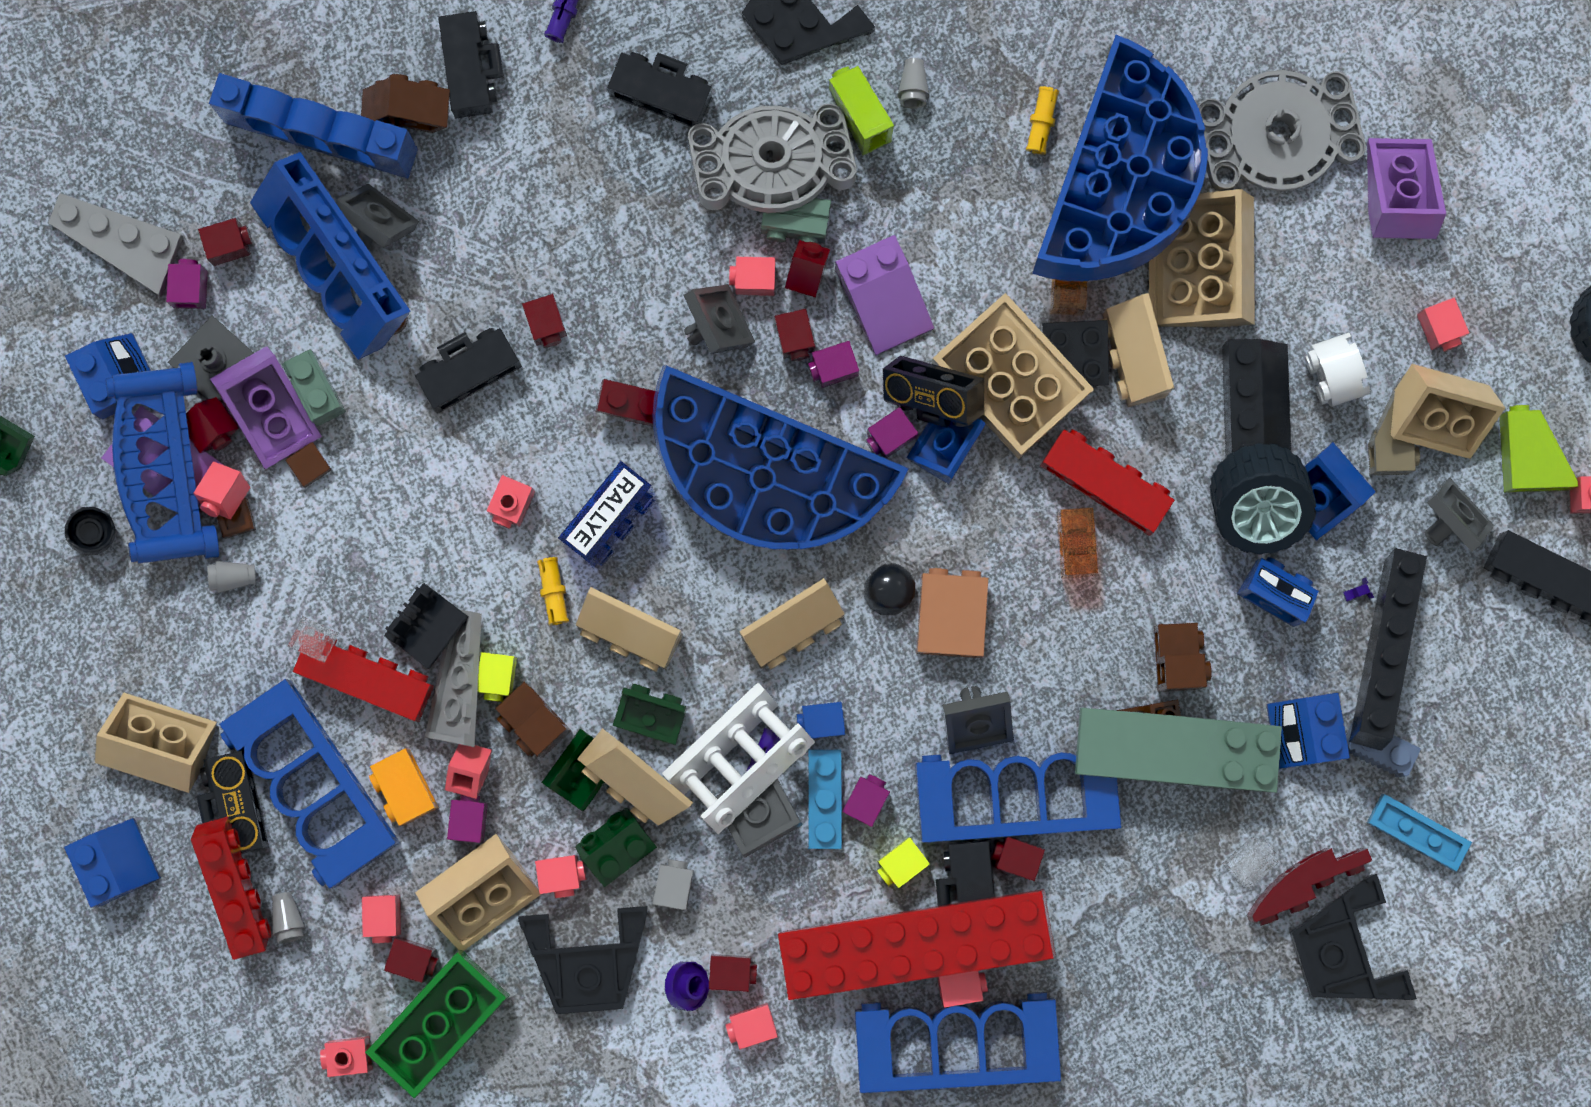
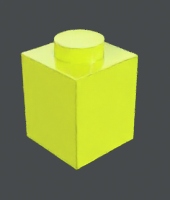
M481 652L478 693L484 694L483 700L503 702L504 696H509L513 692L517 663L516 657Z
M908 837L877 861L881 866L877 872L888 887L894 883L897 888H900L930 865V863L911 838Z

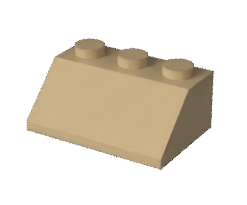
M1149 293L1107 308L1103 313L1104 319L1100 320H1108V337L1112 350H1108V357L1112 369L1118 370L1120 381L1116 382L1120 400H1126L1128 408L1166 398L1174 389Z
M1411 364L1395 389L1391 436L1393 439L1471 459L1505 410V406L1489 385Z
M823 578L739 632L761 669L768 665L769 669L772 670L787 660L784 654L796 648L800 652L815 642L812 637L823 630L827 635L842 625L840 619L845 614L828 583Z
M590 587L576 622V626L582 629L581 636L597 644L601 638L612 644L610 650L626 658L629 653H632L641 658L639 664L657 672L659 667L667 669L683 636L681 630Z
M123 693L97 734L95 763L189 793L200 774V769L203 768V760L206 759L217 722Z
M603 728L577 759L586 766L581 772L596 784L602 779L610 786L606 792L620 804L625 799L633 805L630 812L644 823L650 819L659 826L688 809L693 803Z
M497 834L415 892L428 918L459 951L466 950L541 895L539 894V889L515 855Z

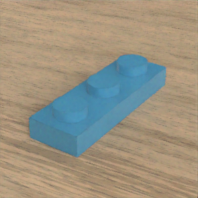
M808 750V849H842L841 750Z
M1381 794L1366 822L1452 871L1458 870L1472 844L1471 841L1386 794Z

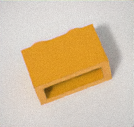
M405 748L370 766L373 774L369 775L370 781L377 793L382 791L387 801V804L383 806L392 823L397 821L399 826H404L439 808L410 749Z

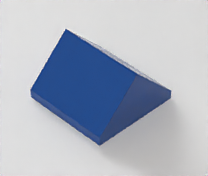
M977 419L969 426L959 427L953 425L951 421L948 428L927 423L906 458L949 485L986 423L983 420Z

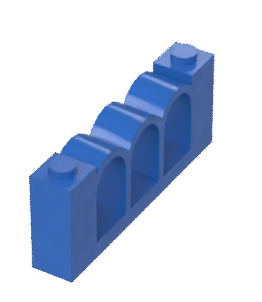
M222 73L218 74L209 101V105L225 124L407 179L418 151L407 129L378 120L373 121L358 114L336 111L311 100L292 98L280 91L260 85H252L251 82Z
M298 152L274 162L251 199L250 204L267 229L271 227L278 245L289 255L296 256V265L303 281L310 289L321 293L325 312L336 326L343 329L340 335L356 358L359 360L382 349L409 315L410 309L302 153ZM300 213L311 227L308 232L302 224ZM325 249L336 264L334 269L327 260ZM351 287L362 301L360 307L352 296Z
M284 679L219 724L223 729V732L220 734L221 738L229 749L235 748L237 751H244L246 764L255 775L264 779H273L270 785V798L274 807L284 815L299 817L296 823V837L299 844L307 852L318 856L311 861L315 867L312 873L321 886L327 885L329 889L337 887L400 843L291 680ZM295 717L314 747L276 772L265 770L257 758V749L260 742ZM321 755L340 785L305 809L298 811L291 808L283 797L285 781L293 773ZM346 793L366 824L332 847L323 849L316 846L308 834V825L311 818Z
M1061 752L1050 755L1041 761L1039 766L1027 757L1012 756L1002 759L994 766L993 770L989 765L980 760L967 759L957 762L950 768V761H942L941 755L922 756V762L915 763L921 842L1121 828L1117 778L1080 775L1083 817L1047 820L1044 785L1045 772L1048 766L1057 760H1066L1075 766L1076 756L1074 754ZM1008 764H1022L1033 774L1038 821L1001 823L998 778L1002 769ZM967 766L976 767L987 777L992 824L954 826L952 779L961 768Z
M1047 992L1027 993V999L1019 1000L1020 1008L1010 1002L997 1001L989 1003L977 1016L973 1010L965 1005L940 1008L935 1012L932 1019L926 1012L916 1007L907 1006L899 1008L889 1015L888 1008H881V1002L861 1003V1009H855L860 1093L1061 1081L1056 1000L1054 998H1047ZM996 1011H1011L1020 1020L1024 1062L1022 1067L986 1069L984 1027L988 1017ZM962 1013L973 1021L976 1038L977 1069L939 1071L937 1032L940 1022L947 1015ZM916 1016L927 1024L931 1072L893 1074L890 1036L892 1027L900 1018Z

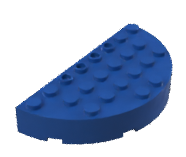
M1115 35L1040 248L1032 273L1034 275L1062 281H1093L1115 277L1144 265L1159 255L1181 232L1190 217L1203 186L1207 168L1208 149L1206 148L1204 136L1205 126L1192 94L1173 69L1169 66L1166 68L1153 58L1154 54L1119 35Z
M662 366L653 402V432L662 467L671 485L686 505L703 521L734 539L754 546L786 550L806 549L836 541L868 523L891 500L909 469L672 367Z

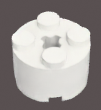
M1350 333L1311 345L1310 351L1307 352L1308 355L1305 356L1309 373H1316L1319 380V386H1316L1315 389L1321 405L1328 403L1330 407H1334L1370 394V386L1363 388L1362 379L1368 377L1356 343L1348 344L1349 339L1352 337Z

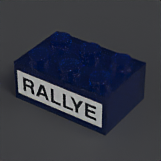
M620 461L558 539L593 569L597 564L603 566L614 553L611 548L618 538L622 541L625 540L635 527L632 524L635 517L639 513L644 516L654 504L653 495L655 492L652 485Z

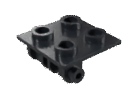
M1108 320L1042 323V333L1091 386L1109 385Z
M423 583L420 588L415 587L416 591L408 600L409 604L404 602L403 605L406 608L403 612L398 610L397 613L400 616L395 617L389 627L386 626L387 632L384 634V637L397 644L427 669H430L469 616L427 584Z

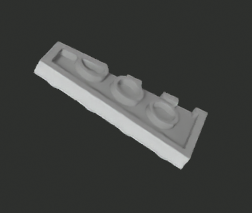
M59 193L48 222L51 226L160 297H162L167 283L168 264H174L184 238L181 234Z
M461 610L469 617L442 653L425 738L475 747L482 614Z

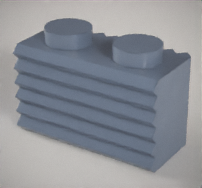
M1353 722L1351 723L1346 734L1349 754L1359 757L1360 760H1365L1366 763L1371 762L1372 766L1377 765L1378 769L1383 768V771H1389V774H1395V777H1405L1410 774L1421 748L1394 735L1393 740L1382 751L1351 743L1349 739Z

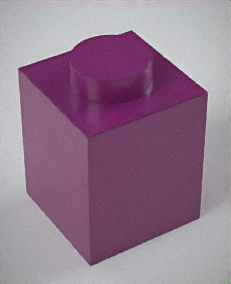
M179 259L178 264H168L166 302L173 308L206 309L208 271L201 264H198L197 260Z
M850 341L812 352L813 362L808 363V367L813 381L819 380L822 388L859 376V368Z
M898 407L867 429L869 438L865 441L874 454L879 455L881 453L883 458L887 459L915 440L918 432L902 409Z
M871 774L868 775L867 779L860 776L842 812L872 827L890 791L884 789L886 782Z
M461 795L460 800H451L447 840L484 843L488 803L480 802V796L475 799Z

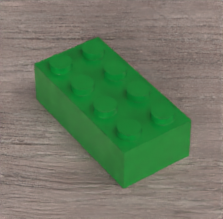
M463 950L458 951L365 1053L407 1093L416 1098L505 1002L510 994Z

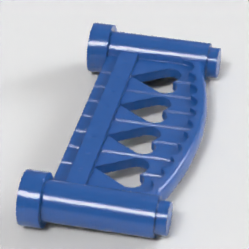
M193 362L179 363L178 368L112 375V378H106L108 398L115 397L117 402L112 441L116 485L124 512L135 534L134 542L128 543L130 561L141 564L204 555L205 559L219 557L215 525L201 526L198 500L193 494L196 484L184 396L197 395V382ZM136 404H142L164 416L146 431L138 432L134 428V421L137 418L133 416L132 408ZM143 436L168 447L167 450L148 465H143L138 460V455L141 451L137 448L136 442ZM147 469L173 480L151 498L143 494L145 483L141 480L142 472ZM155 502L177 512V514L159 529L151 530L147 525L150 516L147 515L145 508L148 503Z

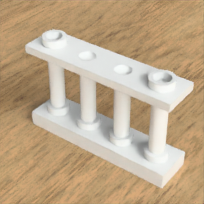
M759 683L753 686L662 773L682 794L685 795L691 790L708 808L701 817L717 834L731 825L742 811L815 743L799 724L790 730L772 712L778 704ZM762 721L781 739L767 753L748 735ZM737 744L756 761L743 776L724 758ZM713 767L732 785L719 799L700 781Z

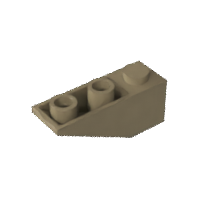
M1404 375L1399 378L1368 442L1369 476L1408 475L1416 471V466H1419V447H1415V444L1393 439L1391 436L1395 389Z

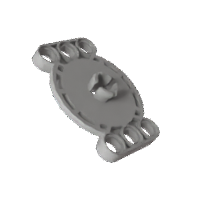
M1286 70L1266 71L1252 76L1239 85L1228 98L1225 106L1214 98L1203 100L1198 105L1200 114L1203 108L1213 107L1219 115L1218 120L1212 123L1206 122L1202 118L1205 126L1206 148L1208 149L1206 169L1211 186L1217 191L1232 190L1238 183L1240 176L1247 182L1262 189L1272 191L1296 190L1311 184L1321 177L1334 162L1335 158L1342 164L1352 165L1364 155L1366 150L1351 83L1348 77L1339 71L1328 73L1320 84L1298 72ZM1278 77L1275 82H1268L1262 85L1258 82L1265 78ZM1286 78L1296 79L1306 85L1303 87L1296 83L1286 82ZM1329 80H1338L1343 86L1342 94H1330L1326 89V83ZM1250 85L1251 91L1241 101L1236 98L1237 95ZM1311 88L1317 91L1316 95L1310 91ZM1230 106L1235 110L1234 113L1229 110ZM1338 110L1346 111L1350 115V124L1347 126L1338 125L1334 121V113ZM1281 121L1288 125L1291 131L1290 138L1285 141L1284 138L1278 137L1273 131L1269 132L1271 123ZM1214 137L1222 138L1226 144L1225 151L1222 153L1212 152L1209 148V140ZM1345 141L1354 142L1358 147L1357 155L1354 157L1345 156L1341 150L1342 143ZM1318 162L1325 164L1322 167V169L1318 171L1316 174H1314L1313 176L1309 175L1308 172L1313 170V168L1318 164ZM1220 168L1229 169L1233 173V181L1229 184L1220 183L1216 178L1217 170ZM1255 176L1266 181H1272L1274 184L1263 182L1255 178ZM1298 178L1302 180L1295 184L1283 185V182L1292 181Z
M835 104L821 105L816 110L813 118L793 108L760 106L745 110L732 117L721 127L719 132L706 123L696 124L688 132V147L699 200L709 210L723 208L730 198L738 205L750 210L765 213L786 212L800 208L812 201L823 191L827 183L835 189L846 190L851 188L856 181V163L844 113ZM826 115H832L838 119V122L833 125H826L821 122V118ZM698 135H707L711 138V141L706 145H699L694 142V138ZM838 141L844 145V149L833 152L827 148V145L830 142ZM772 150V158L778 162H766L767 151ZM711 161L717 165V168L711 172H705L699 166L703 162ZM838 168H845L851 174L847 178L840 179L834 176L833 172ZM811 187L814 188L810 193L799 198V196L806 193ZM717 188L723 194L719 198L711 199L705 195V192L708 189ZM746 197L749 198V199H752V200H754V201H758V202L750 201V200L746 199ZM791 200L790 202L783 203V204H771V203H782V202H786V201Z

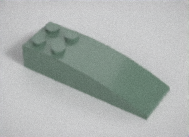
M1080 708L1075 774L1277 793L1282 726Z

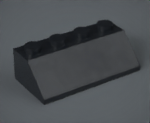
M1228 339L1222 346L1225 458L1242 447L1260 443L1266 445L1275 444L1281 448L1291 450L1288 344L1264 339Z

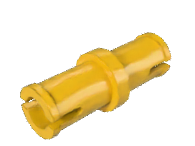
M1046 86L1039 87L1035 112L1031 114L1029 120L1032 126L1026 151L1031 152L1032 150L1034 154H1046L1050 129L1054 127L1056 121L1053 115L1059 90L1054 89L1053 91L1052 87Z
M558 557L538 560L537 565L539 566L543 588L540 590V595L545 599L548 625L554 626L563 624V622L568 623L569 618L567 617L563 595L566 593L565 585L561 584Z

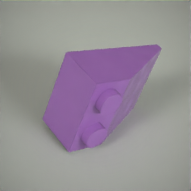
M1368 138V214L1372 237L1437 239L1446 216V210L1432 139Z
M895 235L835 261V271L875 356L934 329L910 266Z
M267 346L210 378L264 469L269 468L322 437L315 424L311 422L277 358Z
M140 406L133 415L137 418L134 421V428L138 432H144L160 418L143 406ZM144 436L140 437L136 442L137 448L141 451L138 455V460L143 465L150 464L168 449V447ZM190 440L197 488L212 462L222 463L207 452L199 453ZM111 444L101 459L114 467ZM150 469L144 470L141 474V480L145 483L143 489L153 496L173 481Z

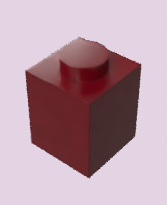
M236 218L198 229L206 258L213 266L251 255L248 245L253 244L248 226H242Z
M799 240L792 257L785 289L816 298L823 279L830 249L822 247L815 242Z
M550 294L522 303L536 346L543 345L544 348L560 344L562 342L561 338L566 337L567 333L554 295Z
M801 309L774 316L783 359L790 357L791 361H800L809 358V353L815 352V344L807 310Z
M217 397L196 403L186 413L189 439L199 453L212 449L218 452L232 442L230 437L239 429Z
M1004 837L1003 842L997 841L991 860L996 861L994 868L1035 881L1045 849L1010 837Z
M401 937L394 938L384 971L423 983L427 980L428 976L433 977L439 962V958L434 957L437 949Z
M711 954L709 989L749 992V984H756L757 964H751V956Z

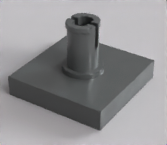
M366 184L336 201V204L349 223L357 228L356 233L368 250L373 241L383 248L391 245L413 232L419 223L416 218L370 184Z
M729 284L692 289L683 295L695 320V323L684 329L685 335L693 332V335L687 338L692 345H697L704 340L710 354L746 348L755 343Z
M211 315L167 363L173 368H178L179 363L193 362L197 390L207 399L217 397L222 403L223 400L210 378L254 354V352Z
M1450 477L1438 487L1427 502L1440 517L1439 520L1424 532L1427 539L1435 546H1438L1447 537L1455 533L1472 552L1483 543L1494 526Z
M971 686L973 699H971L969 689L966 687L960 692L962 701L942 705L949 754L1014 741L1011 702L1008 691L981 697L980 688Z
M777 778L727 828L742 856L746 858L803 824ZM726 791L722 792L721 794L715 797L719 799Z

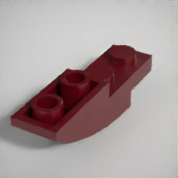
M603 379L595 412L653 427L655 391Z
M1324 848L1305 857L1279 875L1263 891L1247 914L1248 920L1254 923L1259 921L1260 926L1278 920L1277 914L1289 909L1292 914L1310 907L1308 901L1316 898L1311 885L1315 884L1316 889L1334 883L1333 877L1345 872L1347 877L1363 872L1366 870L1364 864L1372 861L1368 849L1360 848L1335 858L1332 848Z

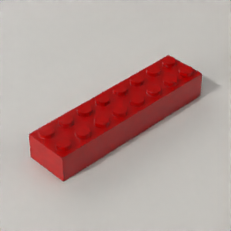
M1045 889L786 930L778 933L788 1000L1054 959L1056 956Z

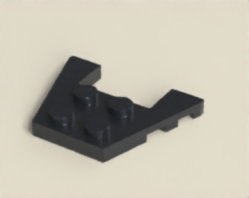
M750 0L742 11L743 19L781 65L818 53L821 49L832 45L849 42V39L861 35H869L875 31L874 24L858 5L832 25L811 0Z
M1374 873L1367 876L1290 932L1310 997L1386 1000L1417 999L1408 970L1403 969L1374 978L1354 912L1386 903L1377 874Z
M648 906L617 908L620 943L551 948L549 914L518 916V922L524 932L531 954L536 961L540 976L556 1014L624 1008L648 913Z

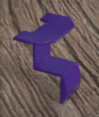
M1366 577L1362 579L1363 585L1343 592L1346 601L1365 594L1370 599L1374 598L1367 585Z

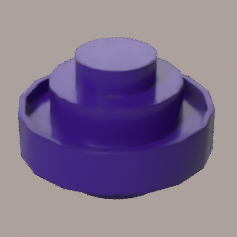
M680 961L668 971L665 979L667 1000L672 1007L678 1010L694 1011L701 1007L709 993L707 972L702 965L696 962Z

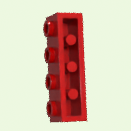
M1063 429L1040 466L1148 536H1151L1175 501L1169 496L1171 492L1159 483L1154 482L1151 485L1141 478L1143 474L1136 468L1128 464L1123 467L1113 461L1115 456L1102 447H1098L1096 450L1086 443L1088 439L1078 431L1071 429L1068 432Z
M320 632L317 638L307 636L292 672L410 720L420 722L434 688V685L426 683L429 676L411 669L408 675L396 671L397 663L382 657L379 658L378 663L366 658L367 651L349 645L348 650L335 646L337 639Z
M229 817L196 825L191 842L232 959L235 960L264 952L268 939L272 936L271 928L267 918H263L258 890L256 888L253 889L248 861L246 858L243 859L239 849L241 844L237 830L232 828Z

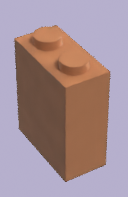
M929 568V574L923 573L921 575L916 654L969 658L984 657L988 578L981 577L980 571L963 570L961 576L948 575V569Z

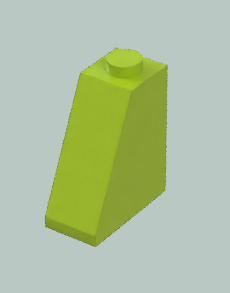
M847 66L832 74L833 78L829 79V90L837 106L842 109L846 124L862 155H866L892 142L894 125L859 66L852 69Z
M1514 405L1509 407V411L1500 415L1504 493L1569 491L1578 487V480L1541 410H1530L1529 405Z

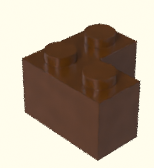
M391 74L389 78L375 81V84L363 89L361 116L401 128L435 133L447 128L450 89L438 87V83L434 81L422 80L413 82L409 81V77L406 75Z
M1198 623L1159 624L1154 626L1157 691H1188L1207 687V681H1211L1212 677L1210 661H1205V654L1199 653V650H1204L1203 630H1198Z
M523 682L495 708L501 714L496 719L509 733L515 730L514 732L519 737L516 744L531 757L536 755L543 758L572 731L526 682Z

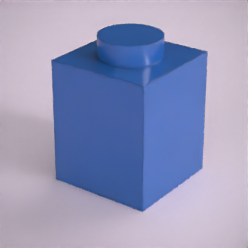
M842 702L802 706L803 713L796 714L797 724L812 739L845 736Z

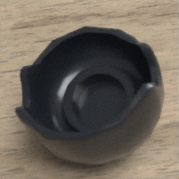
M96 507L79 508L70 514L64 527L68 545L74 551L84 556L98 555L108 550L114 541L116 528L110 514Z
M894 563L884 564L867 578L864 585V599L870 609L880 615H897L906 609L915 597L916 582L910 571L901 565Z

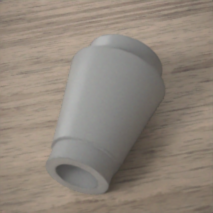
M920 58L905 60L897 95L903 107L911 109L922 108L930 97L924 61Z
M215 561V564L207 565L209 591L218 590V593L248 586L249 584H256L254 564Z
M284 892L272 896L273 936H276L277 943H289L304 938L303 930L306 928L292 893Z

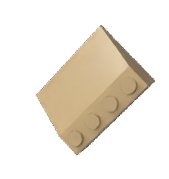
M1242 189L1199 193L1190 217L1181 232L1169 246L1149 261V296L1158 327H1231L1255 325L1253 196Z
M1006 293L935 355L931 363L984 378V414L980 418L1018 459L1039 442L1094 390Z

